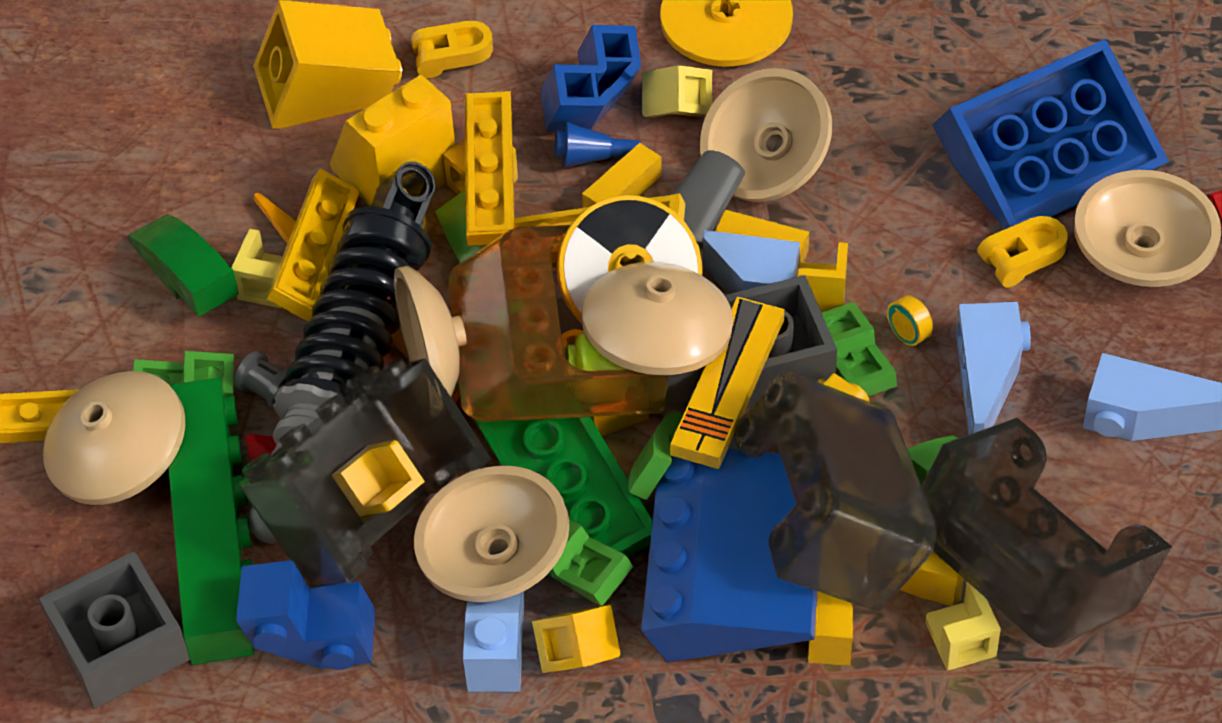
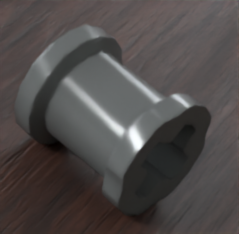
M253 351L243 359L238 367L234 381L235 387L244 393L252 391L266 399L268 406L274 409V396L276 391L286 384L288 369H280L268 362V357L264 353Z

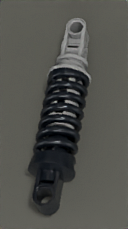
M406 162L378 186L371 206L359 207L350 211L344 220V234L338 242L337 254L330 262L329 275L326 276L320 287V297L317 298L312 307V318L308 320L304 327L303 340L300 341L295 350V361L291 363L287 370L286 384L280 387L274 396V410L283 420H280L275 427L273 439L277 445L266 464L263 481L248 516V523L252 533L262 542L268 544L279 543L308 523L318 494L327 480L330 464H334L340 459L343 451L342 441H354L363 433V425L368 413L367 400L375 394L377 389L374 378L379 377L384 371L385 362L383 357L388 355L393 347L391 335L395 334L400 328L394 289L395 269L409 266L416 271L420 270L424 262L429 258L432 250V241L427 232L421 227V224L435 191V180L430 170L418 162ZM274 506L282 511L286 523L276 516Z

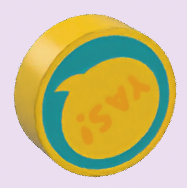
M905 295L889 304L887 319L892 331L901 342L908 346H916L931 336L933 330L932 319L927 308L920 300L913 296Z

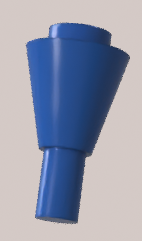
M565 122L564 131L556 130L554 157L562 158L563 168L606 160L609 157H624L640 143V140L614 139L609 135Z

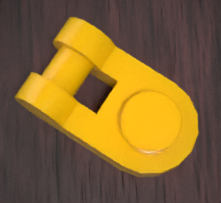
M462 21L421 28L411 35L412 49L418 55L415 61L417 72L425 78H435L443 70L482 63L490 58L493 52L492 32L487 25L478 21Z
M1037 216L985 238L978 246L977 253L987 265H993L996 268L995 276L1005 288H1010L1019 284L1026 275L1061 259L1066 252L1068 232L1065 226L1057 219L1048 216ZM1015 249L1020 252V254L1013 257L1008 254V252Z

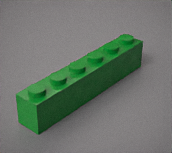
M221 377L172 384L170 387L178 395L185 412V432L182 444L168 467L184 641L192 665L254 655V647L236 622L242 566L254 564L252 559L244 560L243 548L252 547V538L248 517L240 518L239 506H245L248 503L243 475L235 476L234 468L235 465L243 464L239 435L231 436L230 426L239 424L235 396H225Z

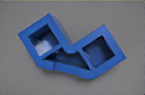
M592 25L577 52L579 65H553L540 90L546 131H564L565 122L591 130L627 92L642 66L635 26Z
M293 560L242 566L236 622L255 649L320 669L344 670L352 665L372 663L375 607L360 582L309 588Z

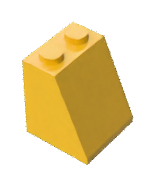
M278 0L253 65L271 126L274 129H283L366 109L392 93L394 86L400 83L402 76L401 61L396 58L391 44V33L385 27L380 9Z
M422 74L345 121L330 161L331 170L343 181L359 189V197L369 206L373 202L378 186L406 162H418L427 167L434 177L435 190L446 184L443 154L455 146L450 100Z

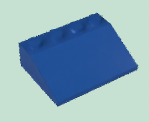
M1106 39L956 105L946 111L932 124L955 169L1004 229L1037 216L1053 217L1077 206L1085 192L1092 185L1107 176L1130 170H1154L1169 162Z
M728 449L720 468L716 469L671 456L672 463L656 485L641 628L644 635L668 663L814 640L825 462L822 457Z

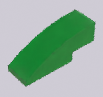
M166 214L128 235L131 245L176 300L181 297L197 317L239 295L233 269L203 237L178 218Z

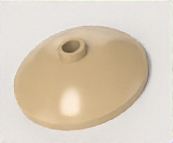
M768 68L751 72L730 84L710 107L701 130V156L707 150H714L730 156L741 165L745 171V176L732 196L734 198L748 202H766L784 197L805 184L817 171L827 154L832 136V116L828 102L820 89L811 80L798 72L783 68ZM783 141L781 147L773 152L774 146L778 142Z
M1130 170L1107 176L1092 185L1085 192L1076 209L1074 232L1082 253L1096 268L1106 275L1132 285L1161 287L1189 280L1202 272L1211 263L1219 247L1221 223L1217 210L1209 198L1188 181L1160 171Z
M641 262L615 269L602 276L590 287L582 305V327L591 345L611 362L639 373L676 375L697 370L719 357L731 338L733 315L730 304L724 294L702 275L675 264Z
M409 266L399 267L394 272V289L407 358L419 396L426 411L430 415L439 414L449 404L459 377V347L467 344L464 325L460 316L451 317L450 311L440 292L418 271Z
M118 372L87 384L64 403L47 431L43 447V462L49 479L63 495L83 504H111L138 494L155 482L166 471L179 451L185 432V412L182 402L169 384L161 378L146 372Z
M492 466L474 470L448 483L426 505L415 529V555L428 581L439 591L450 597L469 602H491L509 598L538 583L556 565L563 554L569 536L568 511L556 487L545 477L532 470L516 466Z

